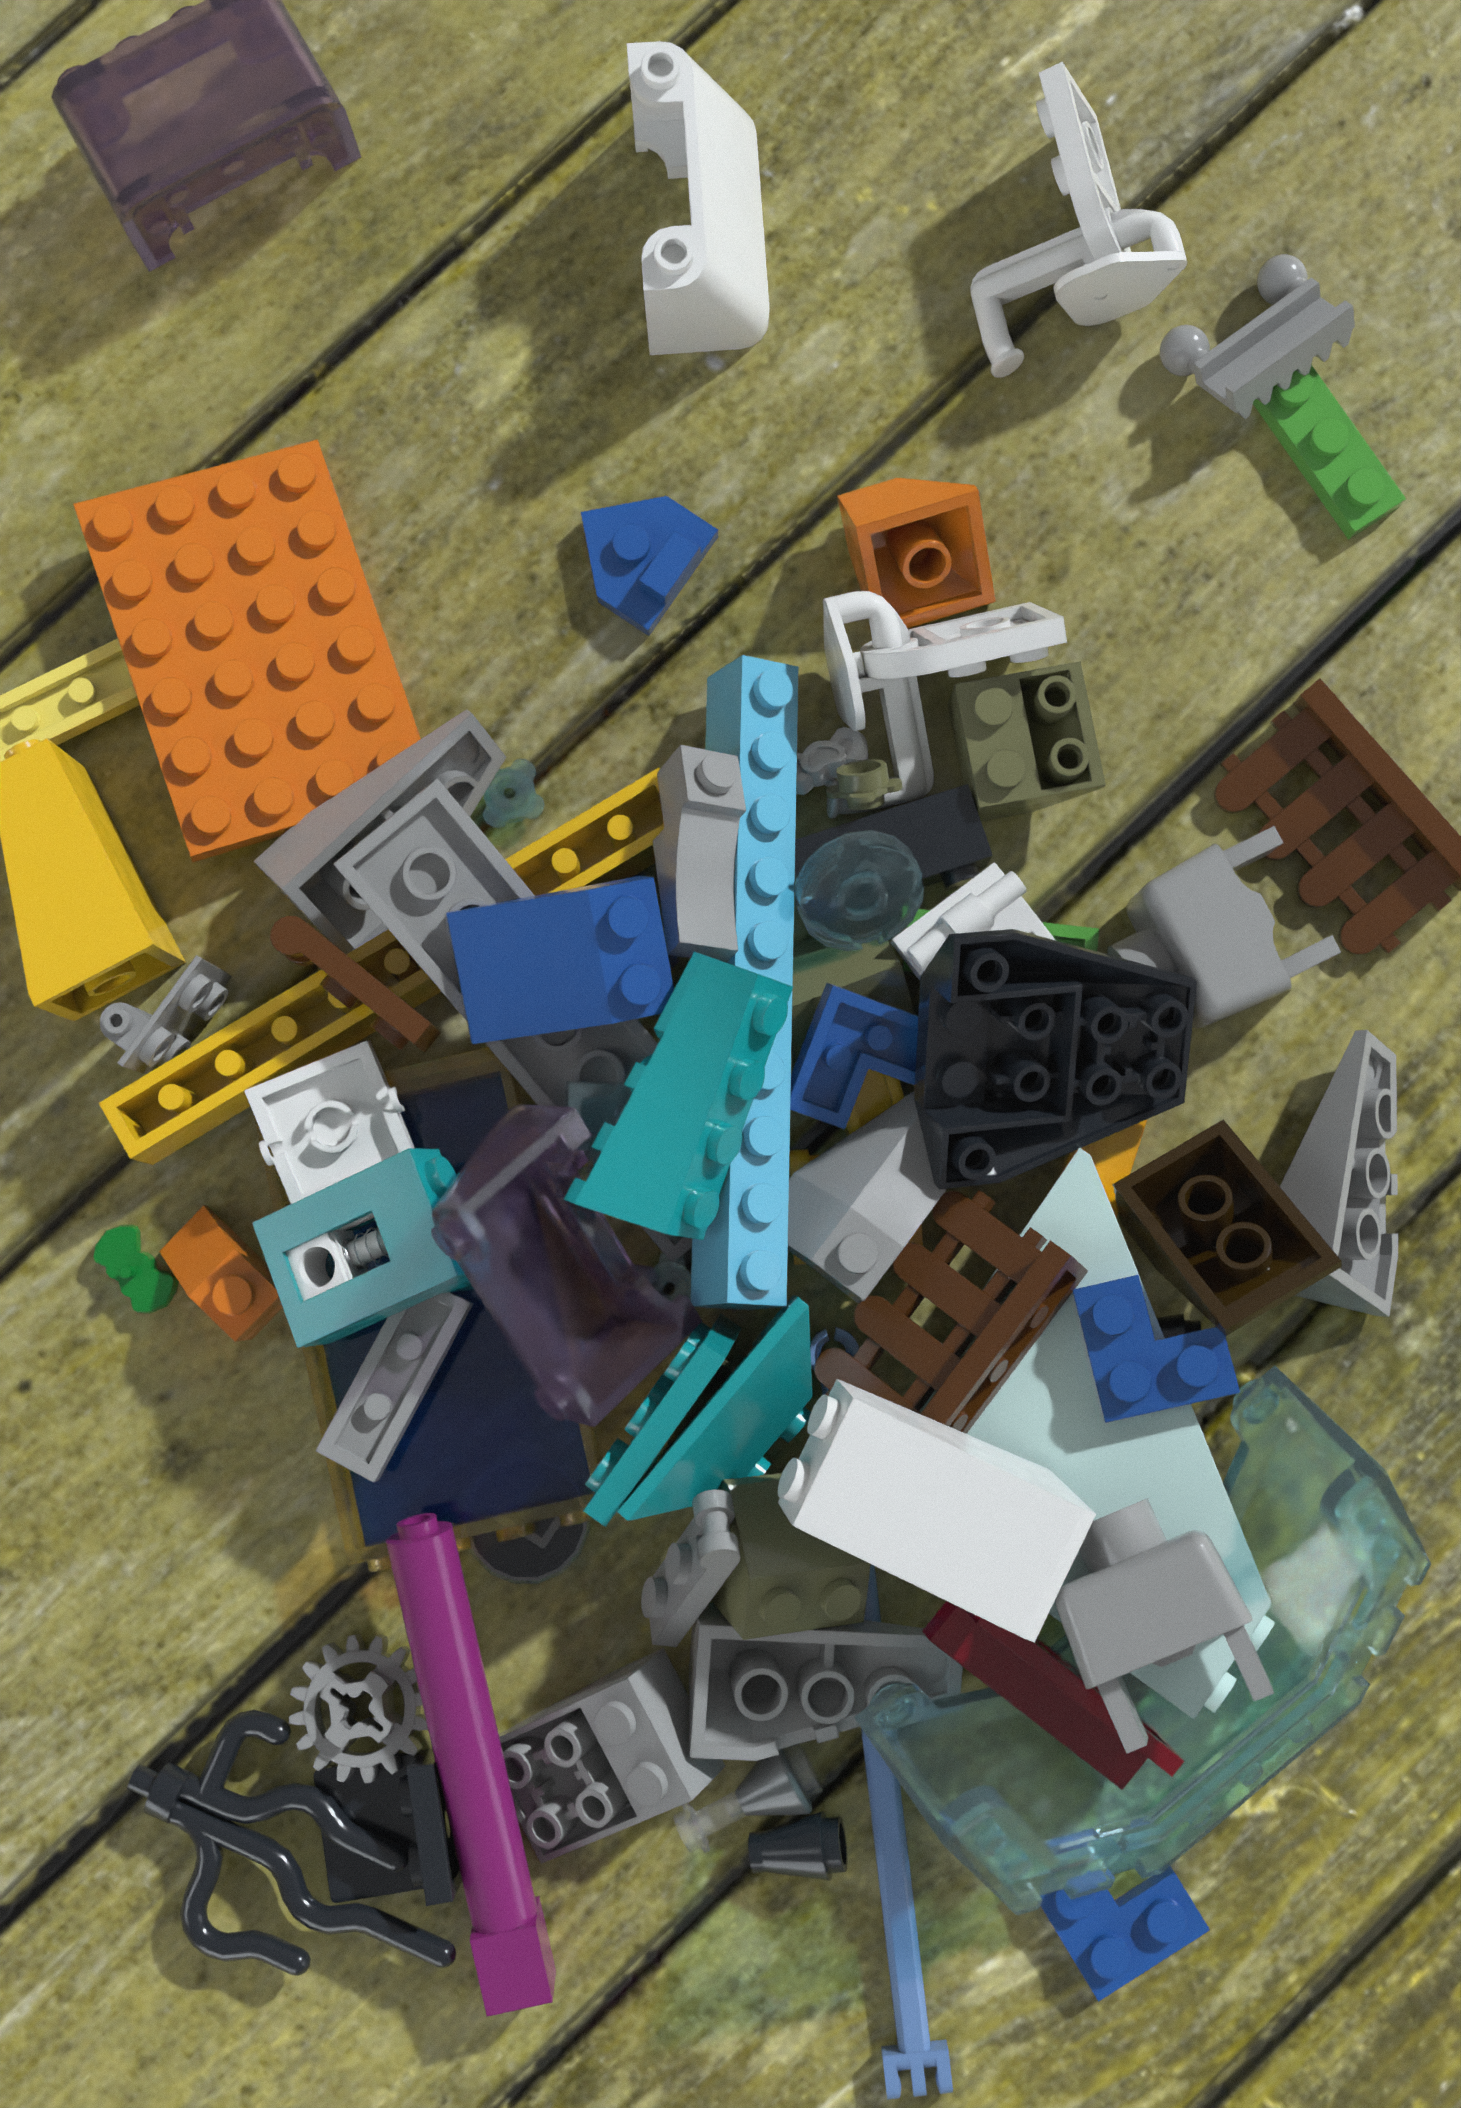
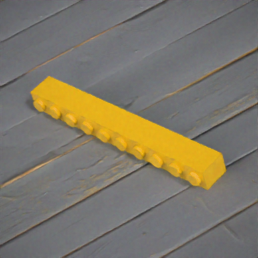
M658 767L505 860L535 896L633 877L655 863L653 840L664 829L657 772L660 768ZM389 929L346 954L412 1008L441 992ZM321 969L99 1102V1105L129 1158L154 1165L249 1108L250 1104L244 1090L343 1051L375 1032L376 1030L370 1025L378 1015L360 1000L350 1010L319 984L328 974Z

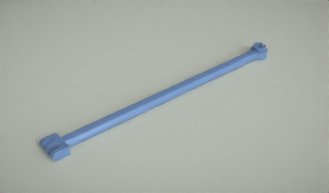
M835 1327L834 1340L841 1342L845 1347V1351L854 1357L859 1350L856 1340L845 1329ZM826 1328L817 1332L810 1341L811 1366L814 1371L823 1345L830 1341ZM821 1383L822 1395H825L829 1389ZM871 1564L864 1620L881 1622L875 1566ZM875 1722L861 1726L897 2036V2045L881 2046L887 2100L900 2098L901 2080L897 2071L910 2070L913 2096H927L924 2068L936 2067L935 2078L940 2094L953 2093L947 2040L930 2041L893 1722L885 1725Z

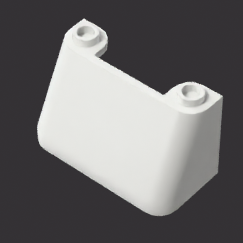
M660 41L627 43L636 152H648V148L656 152L665 162L668 179L688 178L691 225L659 229L648 238L643 247L641 261L650 355L736 350L751 347L763 338L768 329L769 295L757 133L754 122L746 111L682 48L673 43Z

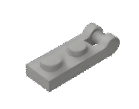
M708 1490L699 1493L693 1498L694 1518L678 1541L670 1545L666 1558L653 1577H649L644 1584L641 1608L644 1617L650 1620L652 1645L677 1647L741 1559L738 1538L730 1532V1524L734 1520L735 1513L733 1498L727 1491Z

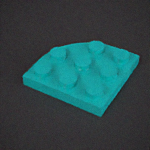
M723 1314L719 1315L711 1328L702 1321L697 1324L668 1368L660 1376L624 1428L626 1432L633 1436L630 1443L627 1444L620 1438H617L585 1483L588 1488L595 1492L583 1510L586 1514L604 1527L608 1525L726 1359L742 1329L740 1326Z

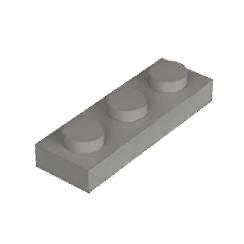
M453 1292L441 1293L387 1317L320 1441L316 1452L373 1483L379 1481L473 1303Z

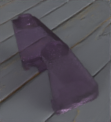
M519 1104L513 1106L493 1124L435 1205L431 1213L435 1225L431 1229V1234L438 1247L448 1257L457 1261L538 1387L535 1390V1397L540 1406L558 1421H564L567 1418L577 1423L595 1427L702 1322V1319L687 1295L679 1294L673 1301H669L656 1291L651 1285L658 1278L653 1267L632 1263L603 1213L564 1200L575 1177L582 1180L577 1171L589 1161L583 1150H575L591 1136L576 1108Z

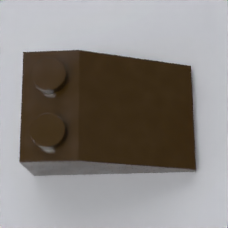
M1224 1119L1113 1184L1120 1222L1155 1269L1225 1336L1342 1267V1260Z

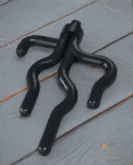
M250 1710L240 1712L227 1720L216 1737L201 1776L195 1775L193 1772L171 1762L167 1763L160 1773L141 1764L134 1770L127 1789L147 1798L144 1812L163 1822L179 1827L189 1835L195 1845L197 1856L195 1867L183 1895L180 1917L183 1932L191 1945L205 1956L224 1962L255 1959L294 1976L304 1974L310 1967L311 1958L309 1953L305 1949L282 1938L258 1930L227 1933L218 1930L211 1924L208 1919L207 1908L220 1875L224 1855L223 1848L268 1869L277 1882L282 1900L293 1918L308 1929L328 1935L359 1932L439 1968H446L454 1963L456 1949L449 1940L383 1910L361 1903L330 1906L319 1902L307 1888L301 1867L290 1850L276 1840L239 1824L266 1821L286 1811L296 1810L311 1816L330 1842L350 1854L391 1872L402 1871L408 1865L409 1854L406 1848L351 1822L333 1797L315 1786L292 1783L276 1786L251 1797L240 1795L224 1788L244 1740L249 1737H255L272 1745H283L288 1741L291 1735V1728L284 1719L271 1713Z

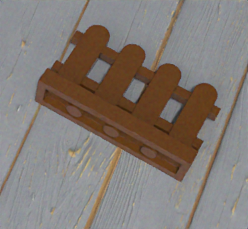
M1319 678L1300 694L1293 703L1300 712L1298 715L1291 719L1283 710L1270 721L1271 725L1278 732L1244 761L1241 762L1233 753L1220 764L1227 775L1217 784L1214 791V799L1217 806L1227 813H1239L1254 803L1269 820L1257 834L1275 826L1283 844L1264 858L1280 860L1295 850L1311 869L1299 879L1297 884L1298 897L1305 905L1314 908L1322 907L1337 897L1353 915L1343 923L1338 934L1339 943L1346 952L1354 955L1366 954L1379 945L1387 954L1401 943L1393 934L1398 928L1428 903L1436 911H1440L1452 901L1444 891L1451 884L1458 891L1461 890V836ZM1325 741L1342 759L1335 766L1318 749ZM1303 760L1317 775L1319 780L1283 809L1267 790ZM1366 789L1383 805V808L1376 814L1360 797V794ZM1343 808H1346L1361 827L1329 854L1324 856L1309 837ZM1409 836L1426 854L1418 861L1402 844ZM1387 855L1403 874L1366 904L1351 885Z
M980 1190L977 1191L971 1200L957 1191L945 1192L933 1207V1217L936 1223L946 1230L947 1233L932 1252L916 1243L907 1244L894 1260L893 1266L897 1276L908 1285L893 1305L879 1296H868L865 1301L860 1302L855 1309L854 1320L857 1327L868 1338L854 1357L839 1348H830L822 1352L815 1364L816 1377L829 1389L825 1394L829 1396L836 1379H839L967 1434L1072 1294V1290L1078 1286L1087 1274L1088 1270L1072 1255L1051 1240L1043 1251H1040L1047 1239L1030 1227L1024 1236L1021 1237L989 1214V1211L996 1202ZM964 1245L998 1269L983 1290L949 1266ZM1017 1283L1016 1287L1013 1289V1291L1001 1305V1301L1004 1299V1297L1007 1295V1293L1010 1291L1013 1285ZM924 1298H927L958 1322L943 1344L910 1319ZM976 1336L977 1339L974 1341L972 1346L969 1348V1350L966 1352L963 1358H960L962 1353L965 1351V1349ZM885 1350L918 1376L904 1396L900 1395L870 1371ZM936 1390V1394L933 1396V1398L921 1412L920 1409L923 1407V1405L926 1403V1401L929 1399L932 1393Z

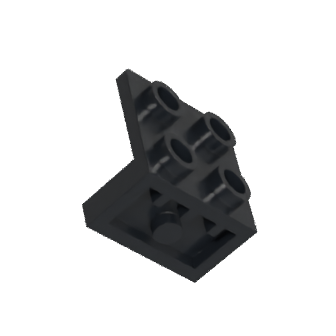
M432 1748L421 1750L414 1756L400 1753L403 1768L394 1774H391L382 1763H379L378 1777L371 1783L364 1782L360 1768H355L350 1779L345 1782L337 1781L338 1764L328 1765L314 1772L315 1787L333 1797L351 1822L402 1845L409 1854V1862L406 1868L399 1872H391L344 1851L330 1842L321 1831L332 1902L341 1903L424 1889L426 1906L453 1902L462 1883V1878Z

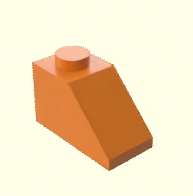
M203 1205L159 1251L188 1297L235 1342L252 1340L283 1308L267 1263L207 1205Z

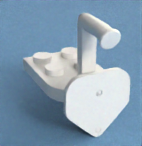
M1063 62L1039 72L1045 98L1036 101V107L1047 137L1049 139L1056 138L1060 155L1051 159L1053 173L1062 195L1070 194L1080 227L980 270L973 278L971 298L983 345L992 364L991 373L997 378L1011 374L1024 360L1023 351L1018 348L1015 349L1012 343L1002 305L1055 283L1054 293L1056 300L1076 324L1083 326L1098 325L1147 306L1187 266L1180 233L1174 221L1161 212L1144 209L1121 210L1097 116ZM1151 238L1154 252H1131L1130 246Z
M855 591L824 598V649L832 692L840 718L853 731L865 729L866 721L862 693L879 689L895 776L889 779H901L903 786L897 792L884 794L885 803L883 805L868 810H852L847 807V800L827 798L828 817L836 818L838 814L862 813L915 801L924 797L931 790L934 783V772L917 676L948 670L949 677L974 675L987 669L986 661L1010 656V662L1012 663L1030 662L1045 658L1049 655V646L1067 643L1063 616L1027 602L908 629L895 609L882 596L870 591ZM868 618L872 641L860 648L861 653L860 651L853 653L844 624ZM832 781L829 787L838 785V782Z

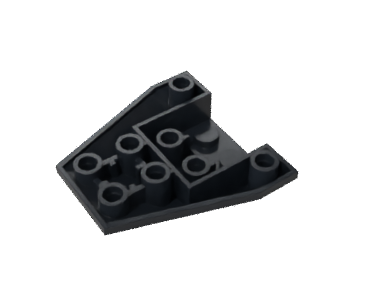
M1015 929L949 934L920 978L914 1101L934 1184L941 1190L1001 1183L1184 1104L1197 981L1190 976Z

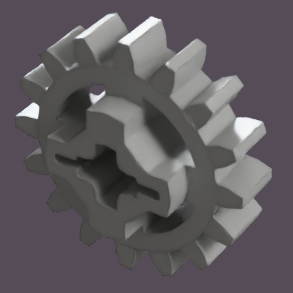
M361 1634L348 1636L346 1644L347 1653H343L341 1648L334 1642L323 1646V1655L327 1663L323 1665L315 1661L306 1662L302 1669L312 1680L310 1685L296 1686L291 1690L290 1695L304 1701V1710L289 1716V1724L306 1726L307 1734L296 1744L298 1750L315 1746L320 1751L313 1765V1768L317 1771L325 1768L332 1762L337 1763V1781L345 1782L349 1780L355 1768H360L364 1782L371 1783L378 1777L379 1763H382L387 1771L394 1774L403 1768L402 1759L398 1753L400 1750L414 1756L423 1748L419 1740L413 1735L415 1730H428L425 1715L420 1713L422 1700L417 1685L415 1669L409 1670L405 1665L411 1651L408 1646H402L393 1652L392 1655L386 1653L388 1647L387 1636H375L369 1649H365ZM355 1662H367L377 1665L365 1679L355 1680L349 1674H343L339 1671L343 1667ZM398 1684L404 1697V1717L395 1711L393 1690ZM369 1693L373 1699L368 1709L375 1717H369L357 1722L352 1717L356 1712L357 1706L351 1700V1697L356 1698ZM322 1699L329 1704L331 1726L328 1730L324 1726L321 1714ZM366 1736L372 1737L378 1743L383 1742L387 1745L378 1751L369 1753L348 1750L358 1738Z

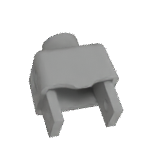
M1275 826L1224 851L1219 845L1213 844L1148 882L1127 904V915L1136 933L1108 946L1107 954L1190 976L1195 979L1197 987L1192 1028L1198 1029L1267 1001L1291 989L1290 978L1341 953L1331 935L1283 960L1278 956L1273 943L1275 920L1262 895L1246 887L1235 874V871L1269 855L1283 844Z
M1148 1498L1092 1522L1079 1549L1089 1573L1071 1580L1061 1587L1055 1603L1085 1688L1098 1687L1126 1753L1147 1746L1149 1737L1122 1675L1151 1663L1163 1667L1192 1655L1197 1644L1224 1634L1253 1700L1257 1701L1274 1694L1271 1682L1245 1628V1624L1253 1621L1252 1615L1207 1534L1202 1531L1193 1530L1166 1540Z

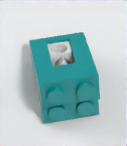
M408 1148L252 1223L297 1348L330 1344L438 1294L471 1290L491 1281L486 1267L488 1261L486 1245L474 1225L468 1220L462 1204L465 1200L462 1182L449 1161L441 1156L439 1149ZM375 1222L377 1223V1229L371 1227L367 1229L366 1233H358L356 1236L353 1233ZM329 1252L335 1262V1271L332 1279L329 1278L325 1268ZM384 1255L390 1258V1262L370 1271L367 1270L371 1261L379 1263Z

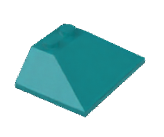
M792 1295L789 1298L787 1307H782L752 1342L753 1348L676 1440L672 1444L668 1442L653 1460L617 1511L627 1521L692 1507V1501L695 1496L708 1490H722V1483L725 1479L763 1475L771 1465L763 1455L780 1436L789 1443L808 1422L811 1411L805 1405L812 1398L809 1306L798 1296Z

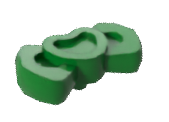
M119 1225L103 1233L95 1245L94 1261L106 1268V1273L110 1278L119 1282L121 1292L125 1296L130 1297L133 1310L137 1313L150 1314L168 1307L177 1293L179 1281L173 1273L158 1270L155 1257L148 1252L141 1251L140 1229L135 1225Z

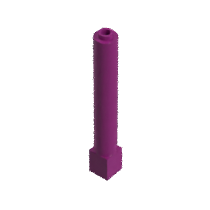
M434 1513L414 1515L396 1524L398 1532L389 1536L386 1539V1544L472 1923L470 1945L486 2016L488 2017L552 2003L556 1968L540 1896L535 1897L453 1526L450 1522L437 1521L436 1514Z

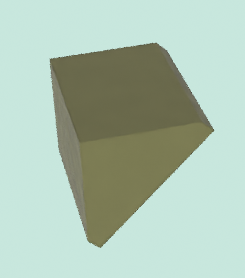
M880 926L866 933L845 936L827 932L793 946L791 1051L795 1061H797L826 983L916 1015L902 965Z

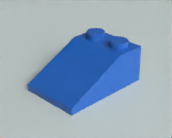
M636 876L446 912L471 1044L614 1024L662 1014L674 991L654 877Z

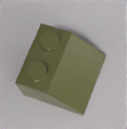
M782 1473L725 1479L722 1483V1490L730 1493L733 1498L735 1517L730 1524V1532L738 1538L741 1559L711 1601L743 1640L864 1622L871 1564L792 1526L778 1504L780 1499L778 1496V1485Z

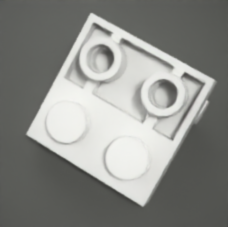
M994 862L894 937L891 944L920 980L922 973L949 934L1015 929L1055 940V938L1022 898V895L1027 890L1020 878L1013 871L1004 875Z

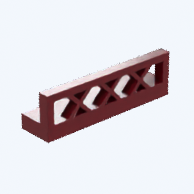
M948 1601L942 1605L922 1630L930 1642L1121 1790L1126 1787L1147 1759H1150L1171 1777L1174 1776L1185 1762L1167 1741L1141 1717L1140 1719L1149 1737L1147 1746L1126 1753L1098 1687L1086 1689L1079 1669L1038 1636L1034 1643Z

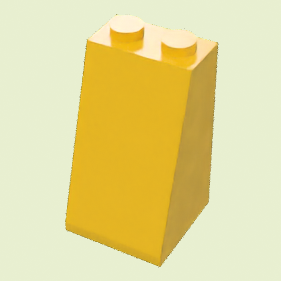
M48 738L42 741L37 739L27 740L7 750L4 754L5 760L0 762V838L28 995L34 1007L76 1021L185 964L186 961L87 769Z

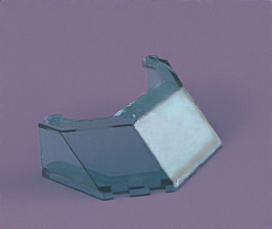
M1275 1365L1259 1379L1251 1380L1239 1389L1240 1393L1234 1397L1230 1420L1241 1442L1223 1481L1272 1604L1265 1615L1273 1620L1275 1624L1256 1652L1271 1682L1274 1694L1254 1701L1234 1660L1227 1672L1237 1680L1215 1713L1203 1706L1196 1718L1193 1719L1130 1672L1122 1675L1139 1717L1150 1724L1185 1761L1174 1776L1171 1777L1154 1762L1147 1759L1123 1790L1105 1778L990 1687L932 1700L917 1684H890L879 1690L871 1699L870 1704L854 1717L941 1843L1017 1916L1038 1910L1043 1900L1041 1896L1064 1889L1072 1900L1111 1888L1115 1880L1113 1875L1135 1869L1143 1879L1164 1872L1361 1704L1370 1686L1362 1677V1673L1372 1653L1375 1656L1386 1654L1405 1617L1396 1606L1407 1584L1410 1586L1420 1585L1431 1566V1562L1387 1471ZM1065 1634L1051 1647L1078 1668L1067 1635Z

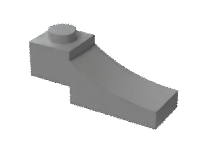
M680 745L657 772L664 829L653 840L667 953L668 955L691 958L695 951L727 963L738 952L734 909V872L740 817L746 812L739 760L736 755Z

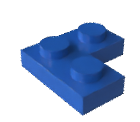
M826 983L791 1074L790 1110L845 1129L868 1069L915 1085L918 1016Z
M1139 1275L1072 1290L1105 1423L1240 1393L1226 1336L1217 1327L1155 1341Z
M1080 1843L1025 1877L1030 1890L1098 2002L1210 1931L1170 1865L1115 1900Z

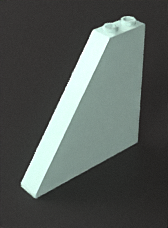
M1079 1148L1020 1234L1023 1237L1031 1227L1047 1239L1040 1251H1043L1051 1240L1083 1265L1088 1272L1075 1289L1139 1275L1092 1157L1089 1153ZM1140 1279L1155 1341L1165 1339ZM1015 1283V1284L1013 1285V1287L1010 1289V1291L1007 1293V1295H1006V1296L1004 1297V1299L1001 1301V1303H1000L1001 1305L1004 1303V1301L1007 1299V1297L1010 1295V1293H1011V1292L1013 1291V1289L1016 1287L1017 1283ZM1072 1292L967 1434L1052 1471L1096 1514L1094 1520L1148 1498L1166 1540L1193 1530L1202 1531L1207 1534L1252 1615L1253 1621L1245 1624V1628L1257 1651L1275 1624L1273 1620L1265 1615L1272 1604L1192 1405L1189 1404L1105 1423ZM975 1336L974 1339L971 1341V1343L968 1345V1347L965 1349V1351L962 1353V1355L960 1356V1358H963V1356L966 1354V1352H967V1351L969 1350V1348L972 1346V1344L974 1343V1341L977 1339L976 1336ZM936 1390L932 1393V1395L920 1409L921 1412L924 1410V1408L936 1394ZM1078 1551L1062 1587L1071 1580L1089 1573L1080 1551ZM1054 1601L1049 1614L1061 1622ZM1224 1634L1197 1644L1192 1655L1160 1667L1151 1663L1130 1672L1193 1719L1196 1718L1203 1706L1215 1713L1237 1680L1227 1672L1235 1658Z

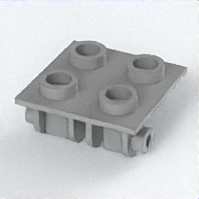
M196 955L153 1015L127 1003L118 1002L109 1005L101 1014L100 1028L108 1039L126 1051L117 1063L122 1067L148 1074L188 1050L191 1042L187 1040V1037L201 1018L207 1021L221 1008L228 996V990L225 986L232 976Z

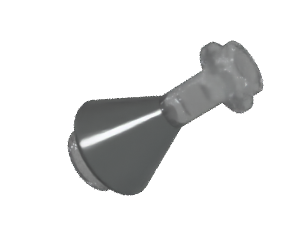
M801 1743L779 1749V1755L758 1760L734 1792L702 1809L695 1811L689 1802L683 1804V1811L675 1814L673 1818L688 1851L692 1853L701 1848L704 1853L710 1851L709 1835L745 1816L810 1814L812 1811L810 1798L822 1792L823 1789Z

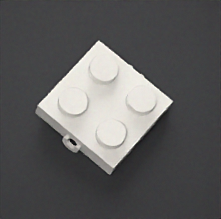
M371 1040L244 1090L264 1140L259 1142L262 1156L268 1166L275 1164L291 1204L408 1148H415L401 1116V1112L405 1111V1109L398 1100L396 1088L389 1087ZM268 1146L271 1148V1151H272V1153H273V1157L271 1156V1154H270V1152H269Z

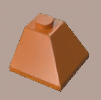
M894 478L837 496L848 552L861 591H870L882 596L895 609L907 628L996 602L979 490L975 485Z

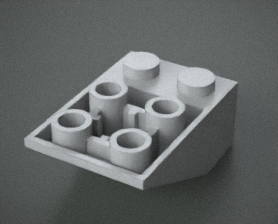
M664 1648L612 1671L499 1734L517 1818L541 1864L692 1801L725 1767L722 1759L689 1757V1695Z

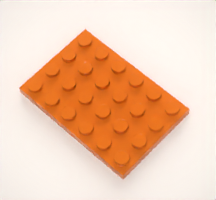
M318 439L73 504L192 862L282 836L289 828L297 825L306 814L421 739Z

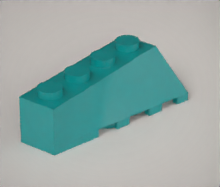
M694 951L654 1027L655 1033L660 1039L653 1054L644 1058L641 1063H635L624 1084L632 1092L615 1126L604 1122L591 1146L600 1152L586 1182L575 1177L564 1200L664 1234L703 1240L708 1226L717 1215L720 1202L719 1194L729 1166L740 1150L742 1130L753 1099L763 1086L765 1065L776 1034L781 1030L788 1014L787 1003L793 986Z

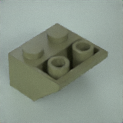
M1081 661L954 685L948 701V709L963 785H969L981 822L1032 813L1105 787L1106 783Z

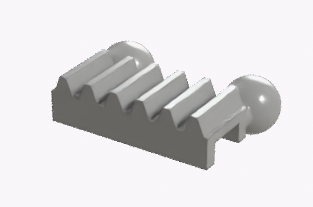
M1281 254L1270 258L1263 264L1258 273V291L1262 298L1272 306L1210 350V344L1205 333L1192 325H1180L1171 329L1165 335L1160 345L1161 362L1170 373L1177 376L1195 374L1197 385L1244 419L1250 416L1255 399L1264 405L1270 402L1273 386L1277 385L1284 391L1288 389L1295 370L1306 376L1310 372L1313 357L1316 356L1323 362L1328 360L1334 342L1343 348L1349 344L1352 329L1355 328L1353 305L1343 301L1337 307H1334L1321 298L1319 282L1313 278L1308 280L1304 264L1292 255Z

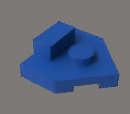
M668 496L581 512L598 603L650 636L717 540L718 529Z

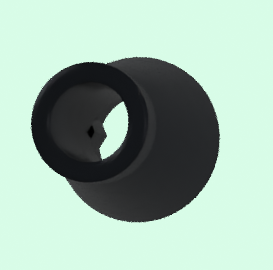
M821 1811L764 1831L749 1833V1860L754 1874L775 1873L830 1881L832 1873L847 1871V1842L841 1816L826 1817L825 1812Z

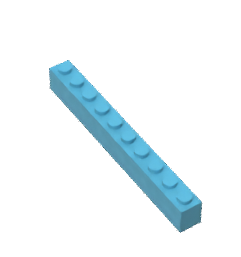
M741 655L707 678L705 750L738 756L746 812L740 817L734 872V909L738 952L727 963L793 986L799 667ZM792 992L787 1003L788 1014L781 1030L776 1034L765 1065L763 1086L753 1099L742 1130L740 1150L729 1166L719 1194L720 1202L717 1215L708 1226L703 1240L692 1239L690 1307L738 1310L787 1307Z

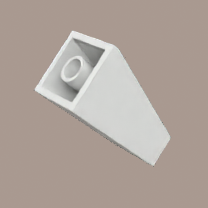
M836 1379L829 1396L822 1395L812 1409L807 1428L810 1436L799 1459L792 1458L788 1462L779 1481L778 1496L780 1499L778 1504L792 1526L1035 1643L1096 1514L1049 1469Z

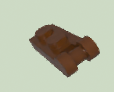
M288 915L274 923L270 939L275 949L298 966L316 964L328 975L319 985L350 1010L358 1000L363 1002L378 1015L370 1026L399 1050H402L411 1041L425 1053L441 1034L432 1023L303 919Z

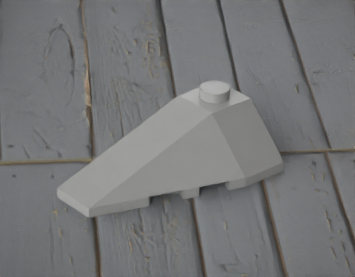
M466 709L306 814L297 825L289 828L254 860V863L331 943L345 954H348L385 932L388 928L333 863L437 778L470 817L506 759V756L476 717Z
M1357 1030L1354 1032L1280 1187L1342 1260L1341 1268L1294 1296L1374 1316L1389 1317L1398 1261V1234H1386V1195H1398L1397 1174H1390V1165L1385 1154V1139L1392 1138L1397 1132L1396 1054L1368 1030Z
M914 1091L794 1172L789 1179L788 1250L857 1303L865 1301L946 1190H939L934 1184L914 1101Z
M709 1603L692 1625L689 1660V1757L758 1761L779 1755V1749L815 1739L817 1743H822L839 1738V1732L875 1722L885 1725L960 1704L963 1667L930 1642L922 1632L924 1628L864 1620V1622L743 1640L714 1603Z

